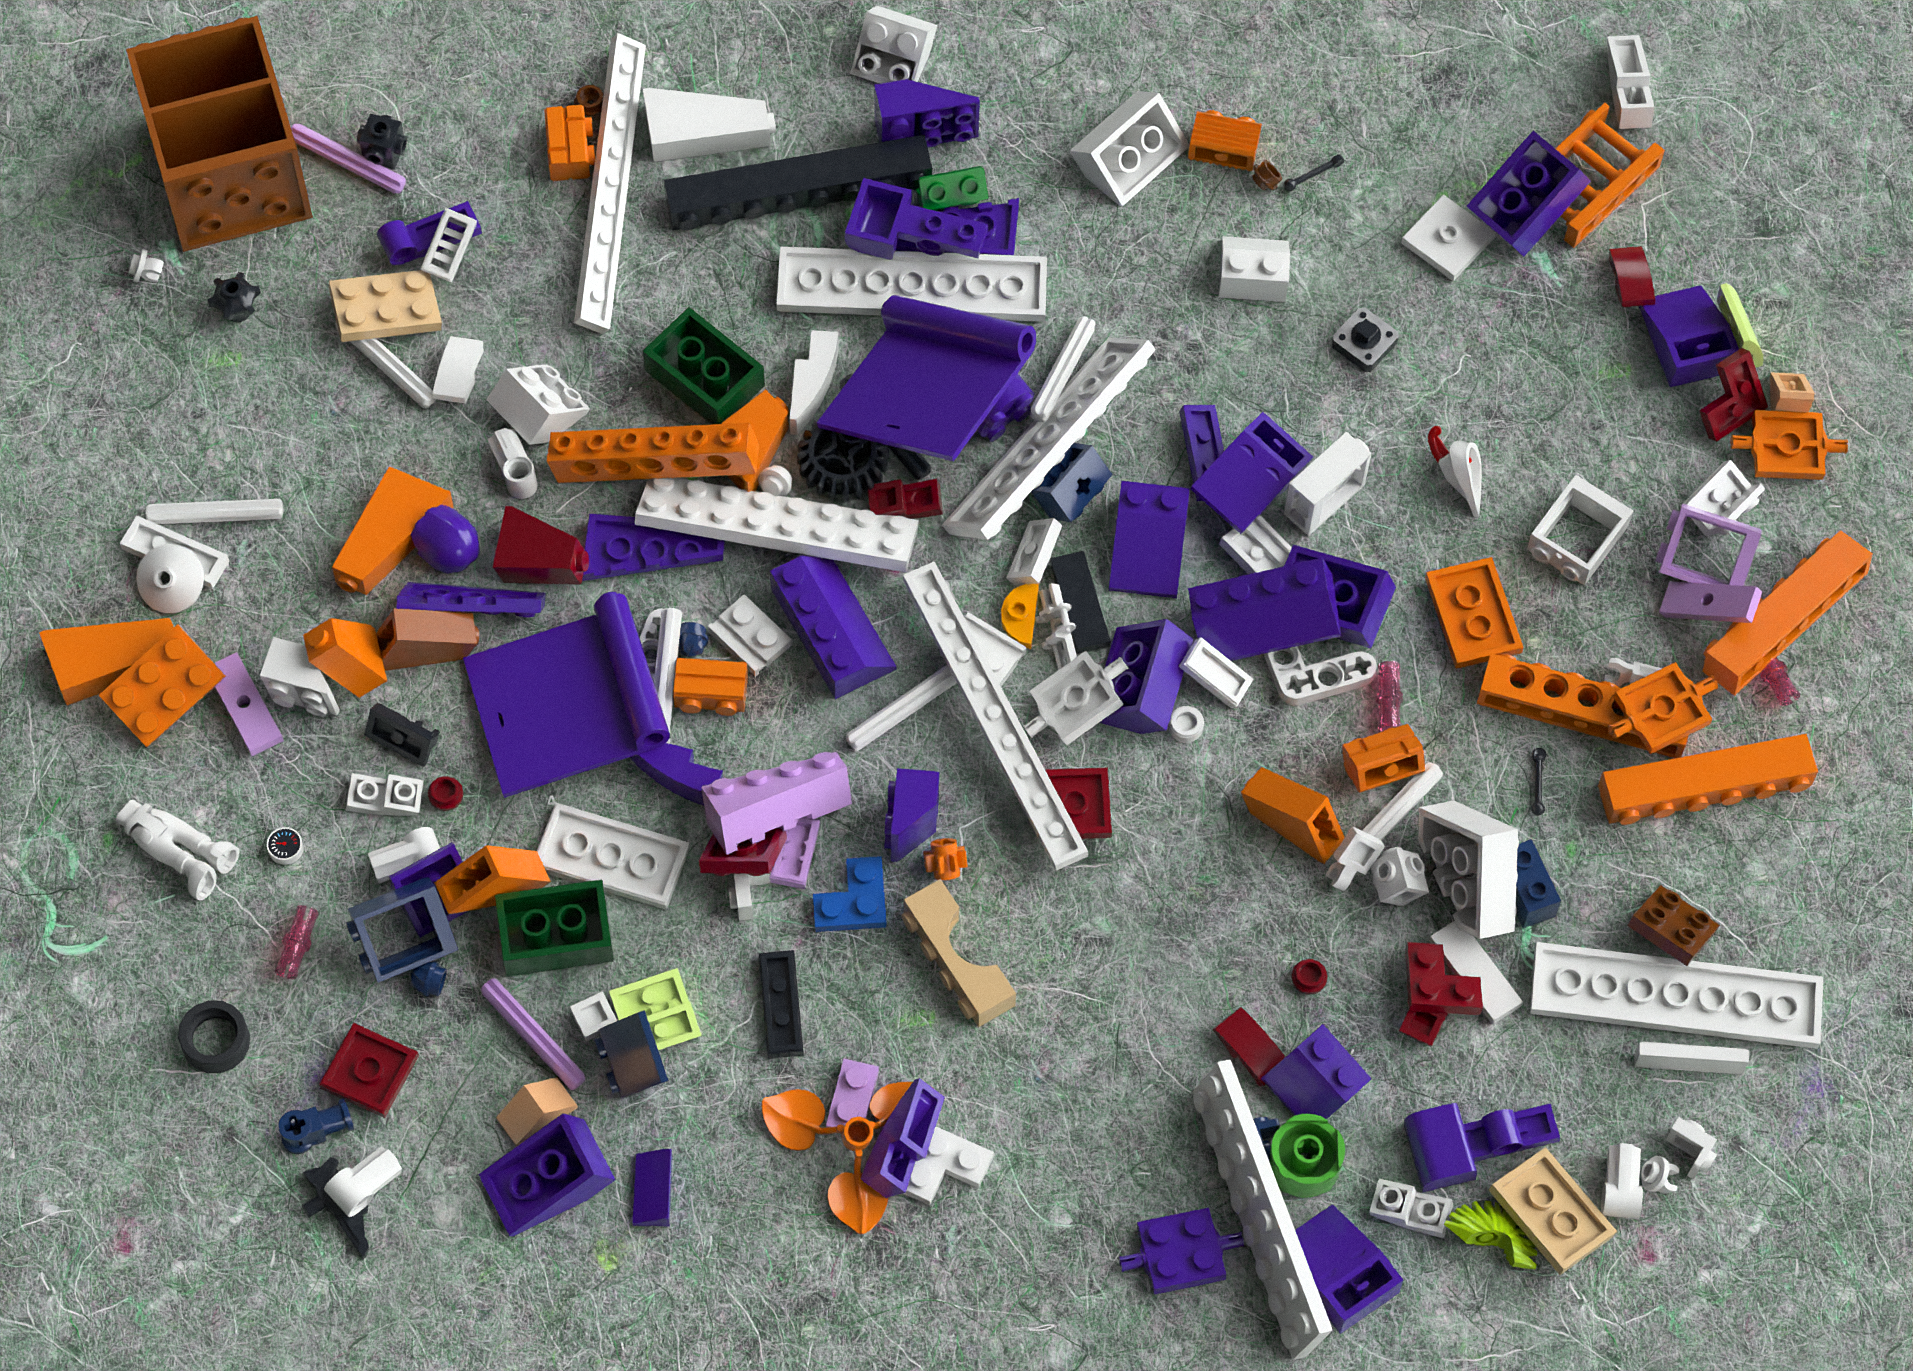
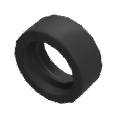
M208 1000L195 1005L184 1015L179 1025L178 1040L186 1060L194 1068L205 1073H222L233 1069L244 1059L249 1050L250 1033L243 1015L235 1006L224 1001ZM213 1018L228 1020L234 1026L236 1032L233 1045L225 1052L215 1056L201 1054L193 1043V1034L196 1028L203 1022Z

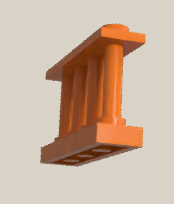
M1606 103L1601 105L1596 111L1590 110L1581 120L1580 126L1555 148L1567 159L1575 153L1609 180V186L1603 191L1600 189L1596 191L1588 184L1580 193L1588 201L1587 206L1582 211H1574L1568 207L1560 216L1566 221L1565 225L1567 226L1564 241L1573 248L1660 168L1665 152L1655 142L1646 151L1644 149L1638 150L1605 124L1610 107ZM1596 133L1631 161L1630 166L1625 171L1622 169L1617 170L1584 143Z

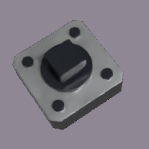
M1365 307L1358 308L1333 335L1332 348L1364 372H1371L1397 345L1398 331Z

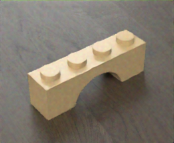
M941 879L904 899V913L901 915L904 924L911 933L917 932L922 940L920 946L924 955L930 962L936 961L941 969L939 976L943 984L949 991L954 989L960 998L958 1005L968 1020L973 1018L977 1026L980 1027L1015 1007L1016 992L998 965H974L963 960L953 950L949 941V935L959 921V906Z

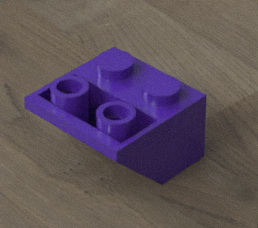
M897 768L896 781L889 780L884 848L891 849L892 862L900 861L936 833L940 772Z

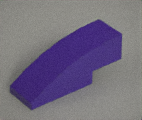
M669 743L629 757L655 782L671 792L703 806L704 801L701 787L724 778L722 770L695 764L693 749Z
M920 1078L913 1081L878 1136L860 1180L885 1198L906 1193L915 1162L926 1158L945 1099L942 1094Z

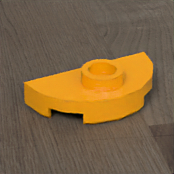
M1025 583L1014 588L1005 598L1001 608L1003 630L1006 631L1009 637L1024 645L1027 649L1032 648L1039 583Z

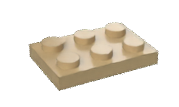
M417 270L329 281V292L341 342L441 331L442 321L429 273Z
M1546 1147L1493 1183L1489 1189V1192L1559 1275L1598 1249L1617 1233V1230Z

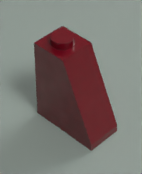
M505 506L492 567L503 583L581 585L583 573L589 567V555L576 537L513 506Z

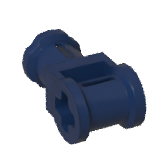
M344 1099L339 1100L337 1105L317 1111L316 1106L303 1111H288L280 1118L278 1124L282 1145L285 1150L292 1154H303L310 1150L312 1146L325 1142L326 1135L343 1129L348 1131L354 1130L351 1115ZM299 1129L300 1134L294 1135L293 1130Z

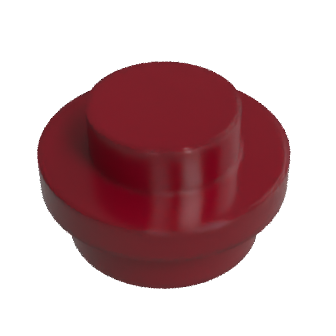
M442 776L434 780L429 786V801L438 810H453L463 800L464 792L462 785L455 778Z
M1305 959L1298 962L1294 966L1291 975L1294 987L1299 992L1308 995L1320 992L1325 987L1328 978L1325 967L1313 959Z

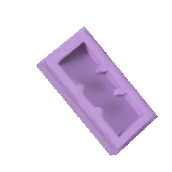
M802 817L799 819L796 827L786 830L787 840L771 870L770 883L805 889L820 828V820Z

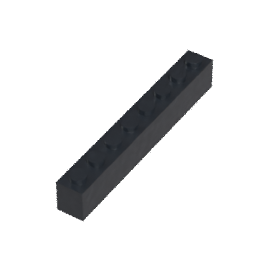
M918 135L664 180V189L672 231L680 229L692 230L702 225H722L731 220L742 218L756 219L765 214L777 212L790 213L799 208L811 206L818 208L828 203L839 201L853 202L856 201L863 178L916 190L919 188L918 179L932 175L933 168L925 135Z

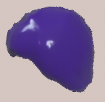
M439 505L438 507L428 509L424 516L417 521L411 533L413 543L419 551L417 554L435 570L446 574L462 572L471 563L475 562L480 554L479 538L475 527L457 510L446 505Z

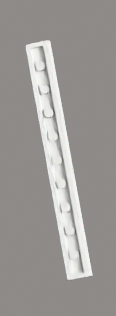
M619 33L611 38L574 318L575 324L601 334L610 329L646 47L645 44Z
M929 563L904 574L903 581L1055 871L1088 857L1087 848L936 563Z

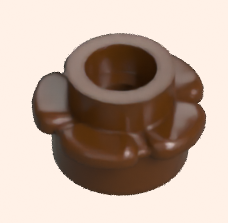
M585 85L578 90L574 99V105L584 106L585 116H594L596 113L602 112L604 93L597 86Z
M1264 160L1260 165L1255 164L1253 166L1255 174L1252 178L1258 187L1264 191L1278 188L1277 184L1282 181V176L1272 163Z

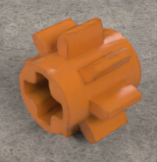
M942 838L934 840L930 843L931 851H923L926 872H933L936 880L958 878L961 875L960 868L968 867L965 847H957L956 839Z

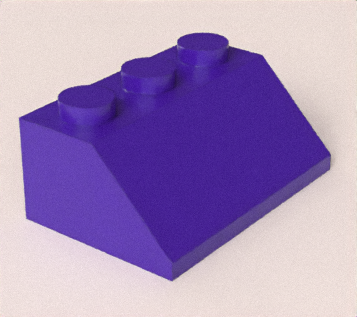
M1533 130L1468 203L1467 207L1524 257L1591 181L1579 168Z
M1168 619L1117 627L1105 667L1121 657L1129 668L1111 680L1114 685V691L1124 705L1099 723L1139 734L1166 731L1184 673L1179 665L1192 646L1193 638Z

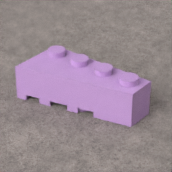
M837 752L819 753L811 759L799 762L787 761L782 763L780 767L768 770H752L745 776L733 779L722 778L715 780L710 785L701 787L707 825L726 855L737 851V844L749 839L754 844L764 840L765 832L775 828L786 831L796 827V824L802 817L813 820L852 804L847 766Z

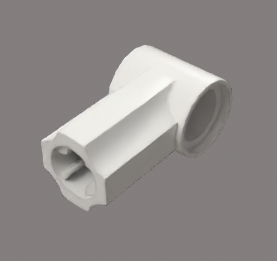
M503 428L494 432L493 436L488 439V444L506 481L508 492L517 499L529 498L537 490V479L533 463L527 457L515 429ZM521 475L525 476L522 479H515L516 477Z
M422 827L406 834L403 841L369 852L368 856L378 884L390 880V875L440 849L434 830L430 827Z
M1619 1143L1617 1145H1609L1606 1182L1603 1185L1601 1197V1213L1604 1216L1630 1219L1640 1218L1643 1189L1642 1186H1639L1641 1149L1633 1144Z
M381 1146L354 1168H345L338 1172L326 1184L324 1190L348 1217H352L369 1204L374 1196L373 1194L401 1174L402 1168L394 1154L389 1149Z

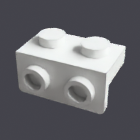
M1728 460L1723 462L1683 504L1736 521L1742 512L1746 513L1758 504L1759 499L1757 497L1765 488L1761 483L1751 485L1734 463ZM1691 518L1705 536L1718 533L1725 535L1730 532V530Z

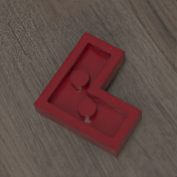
M1743 348L1716 364L1725 394L1699 410L1708 438L1716 442L1752 419L1755 410H1765L1768 408L1751 353Z
M1407 942L1405 959L1409 1011L1465 1015L1481 1014L1483 1009L1481 977L1445 975L1443 944Z

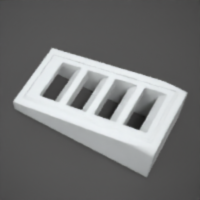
M445 207L420 270L452 283L476 227L477 220ZM448 222L466 228L464 234L447 228ZM443 234L461 240L459 246H456L441 238ZM438 246L456 252L454 259L436 252ZM435 258L450 264L449 271L431 264L432 259Z

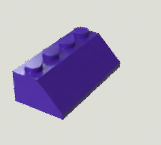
M799 556L770 570V585L773 594L835 699L897 670L893 659L833 559Z
M1323 558L1188 588L1192 621L1197 637L1203 638L1230 661L1341 637L1333 576Z

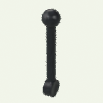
M1341 154L1335 155L1329 162L1295 179H1286L1283 184L1284 189L1293 191L1296 185L1332 167L1337 168L1341 166L1345 160Z
M1536 748L1532 753V759L1535 762V803L1531 806V811L1537 816L1545 812V806L1542 803V762L1545 761L1547 754L1543 748Z

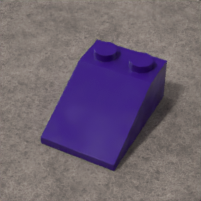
M1121 480L1108 591L1177 599L1190 488Z
M1293 545L1284 566L1323 558L1332 573L1341 637H1337V639L1372 648L1396 589L1388 571Z
M564 1113L478 1174L509 1236L512 1237L589 1200L616 1180L586 1121Z

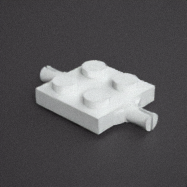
M1087 651L1083 652L1029 691L1038 704L1040 715L1023 727L1032 738L1049 726L1058 733L1066 745L1070 744L1124 705L1114 691V685L1111 680L1129 668L1122 658L1119 657L1103 669L1093 661Z

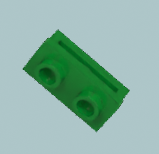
M982 166L924 176L918 179L919 188L916 189L917 201L922 208L942 211L949 206L974 205L981 200L989 199L985 170Z

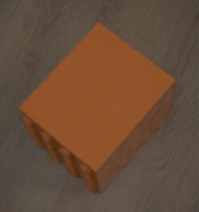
M258 16L239 18L234 22L218 26H207L199 31L183 35L176 34L164 40L141 43L126 49L183 252L313 218L297 146Z

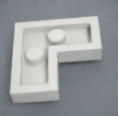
M935 1127L926 1158L915 1162L906 1193L903 1194L931 1205L945 1174L979 1188L994 1157V1152Z

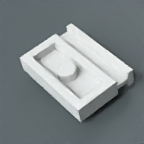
M1261 516L1242 534L1233 529L1222 536L1219 543L1248 574L1283 567L1292 548Z
M745 594L719 615L718 620L708 625V632L739 662H747V669L755 677L759 674L760 670L765 666L768 667L792 646V639Z
M968 612L965 620L1000 686H1002L1017 666V662L1025 655L1026 647Z

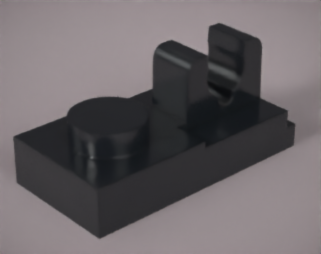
M377 702L370 709L364 736L424 767L428 762L431 749L437 744L440 732L437 729L431 732L422 727V721L412 722L407 717Z

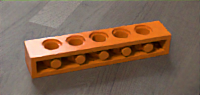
M750 423L551 432L547 463L558 483L756 474L759 443Z
M1490 653L1477 704L1647 750L1640 737L1633 731L1621 735L1617 739L1612 738V734L1609 733V725L1625 718L1613 711V709H1621L1614 699L1615 692L1621 689L1616 684L1607 681L1599 683L1588 680L1574 672L1563 673L1551 670L1550 667L1541 663L1529 664L1518 661L1515 657L1508 654L1496 655ZM1519 681L1523 683L1526 687L1516 688L1511 684V682ZM1545 691H1555L1560 697H1550ZM1582 699L1588 700V701H1590L1594 706H1592V707L1583 706V705L1579 702V700H1582ZM1688 736L1654 753L1679 758L1684 752Z

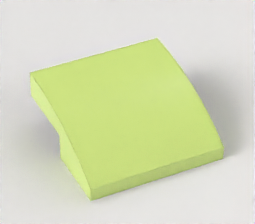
M1727 283L1720 285L1717 303L1722 315L1731 327L1739 349L1743 348L1750 351L1755 368L1763 366L1762 350L1737 292Z
M678 968L609 991L618 1021L645 1010L658 1050L702 1036Z

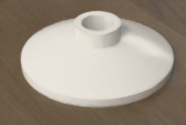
M164 544L153 548L143 557L137 570L136 582L138 591L148 606L162 613H178L186 610L196 602L203 588L204 574L201 563L193 552L180 545ZM164 572L170 575V581L166 585L161 581V576Z

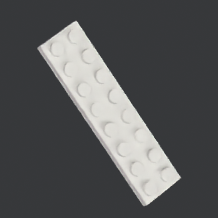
M780 247L777 311L881 315L883 303L892 295H898L1003 320L1045 322L1047 257L980 254L977 259L957 253H943L940 256H931L923 252L895 251L893 259L888 260L860 253L853 249Z
M1108 337L1063 388L1048 419L1045 422L1035 420L942 524L948 534L986 540L995 536L1001 530V525L1010 514H1013L1022 506V501L1025 497L1042 484L1043 477L1048 471L1063 460L1064 453L1070 446L1084 436L1085 429L1094 419L1100 417L1105 412L1108 403L1126 388L1130 378L1146 366L1147 359L1155 351L1150 341Z
M681 478L648 479L635 513V525L906 572L919 520L903 516L875 515V513L869 510H857L840 507L835 504L806 501L802 498L774 496L768 492H748L734 486H721L705 483L700 480L693 481Z
M1536 942L1530 1014L1818 1049L1821 1041L1823 977L1691 961L1686 966L1673 958Z
M1231 1060L1220 1061L1215 1064L1193 1091L1194 1106L1201 1113L1206 1126L1207 1141L1215 1150L1219 1173L1226 1180L1231 1193L1232 1208L1239 1215L1243 1226L1244 1240L1251 1247L1256 1260V1272L1258 1277L1263 1280L1269 1295V1307L1279 1322L1282 1342L1289 1349L1292 1360L1304 1358L1333 1330Z

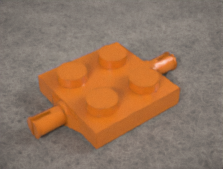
M1755 410L1752 415V435H1731L1730 439L1731 449H1751L1754 457L1755 477L1823 480L1826 474V454H1846L1848 451L1847 439L1827 438L1823 429L1822 413Z
M1674 662L1615 692L1614 699L1622 709L1625 718L1609 725V733L1612 734V738L1617 739L1619 736L1633 731L1640 737L1648 752L1652 754L1711 724L1712 717L1703 705L1702 696L1717 690L1718 683L1716 680L1714 681L1715 678L1711 675L1694 684L1684 676L1677 663Z

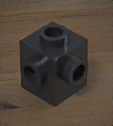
M370 113L366 125L362 124L358 130L357 144H360L362 156L368 161L395 170L400 155H403L405 152L407 136L404 135L401 121L388 115L378 116Z

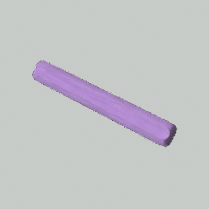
M294 124L291 127L295 143L392 193L398 194L402 192L406 183V179L403 176L368 161L364 156L301 124Z
M492 978L482 986V995L569 1089L575 1090L585 1081V1075L497 979Z

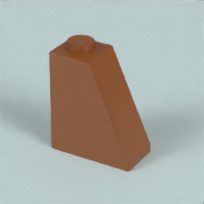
M393 608L376 632L385 671L463 660V657L468 656L479 642V629L474 625L473 613Z

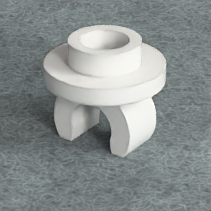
M142 249L140 255H133L128 273L134 275L133 282L138 283L140 276H142L147 281L157 283L164 262L156 258H146L147 251Z
M1652 1157L1641 1169L1644 1189L1650 1192L1659 1191L1663 1194L1677 1191V1186L1670 1184L1667 1177L1668 1175L1679 1173V1168L1674 1164H1669L1664 1157Z

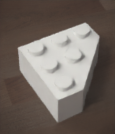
M1456 801L1419 807L1418 841L1424 854L1430 853L1437 869L1433 871V874L1443 896H1450L1457 910L1453 918L1458 929L1479 939L1514 932L1515 916L1517 913L1518 829Z

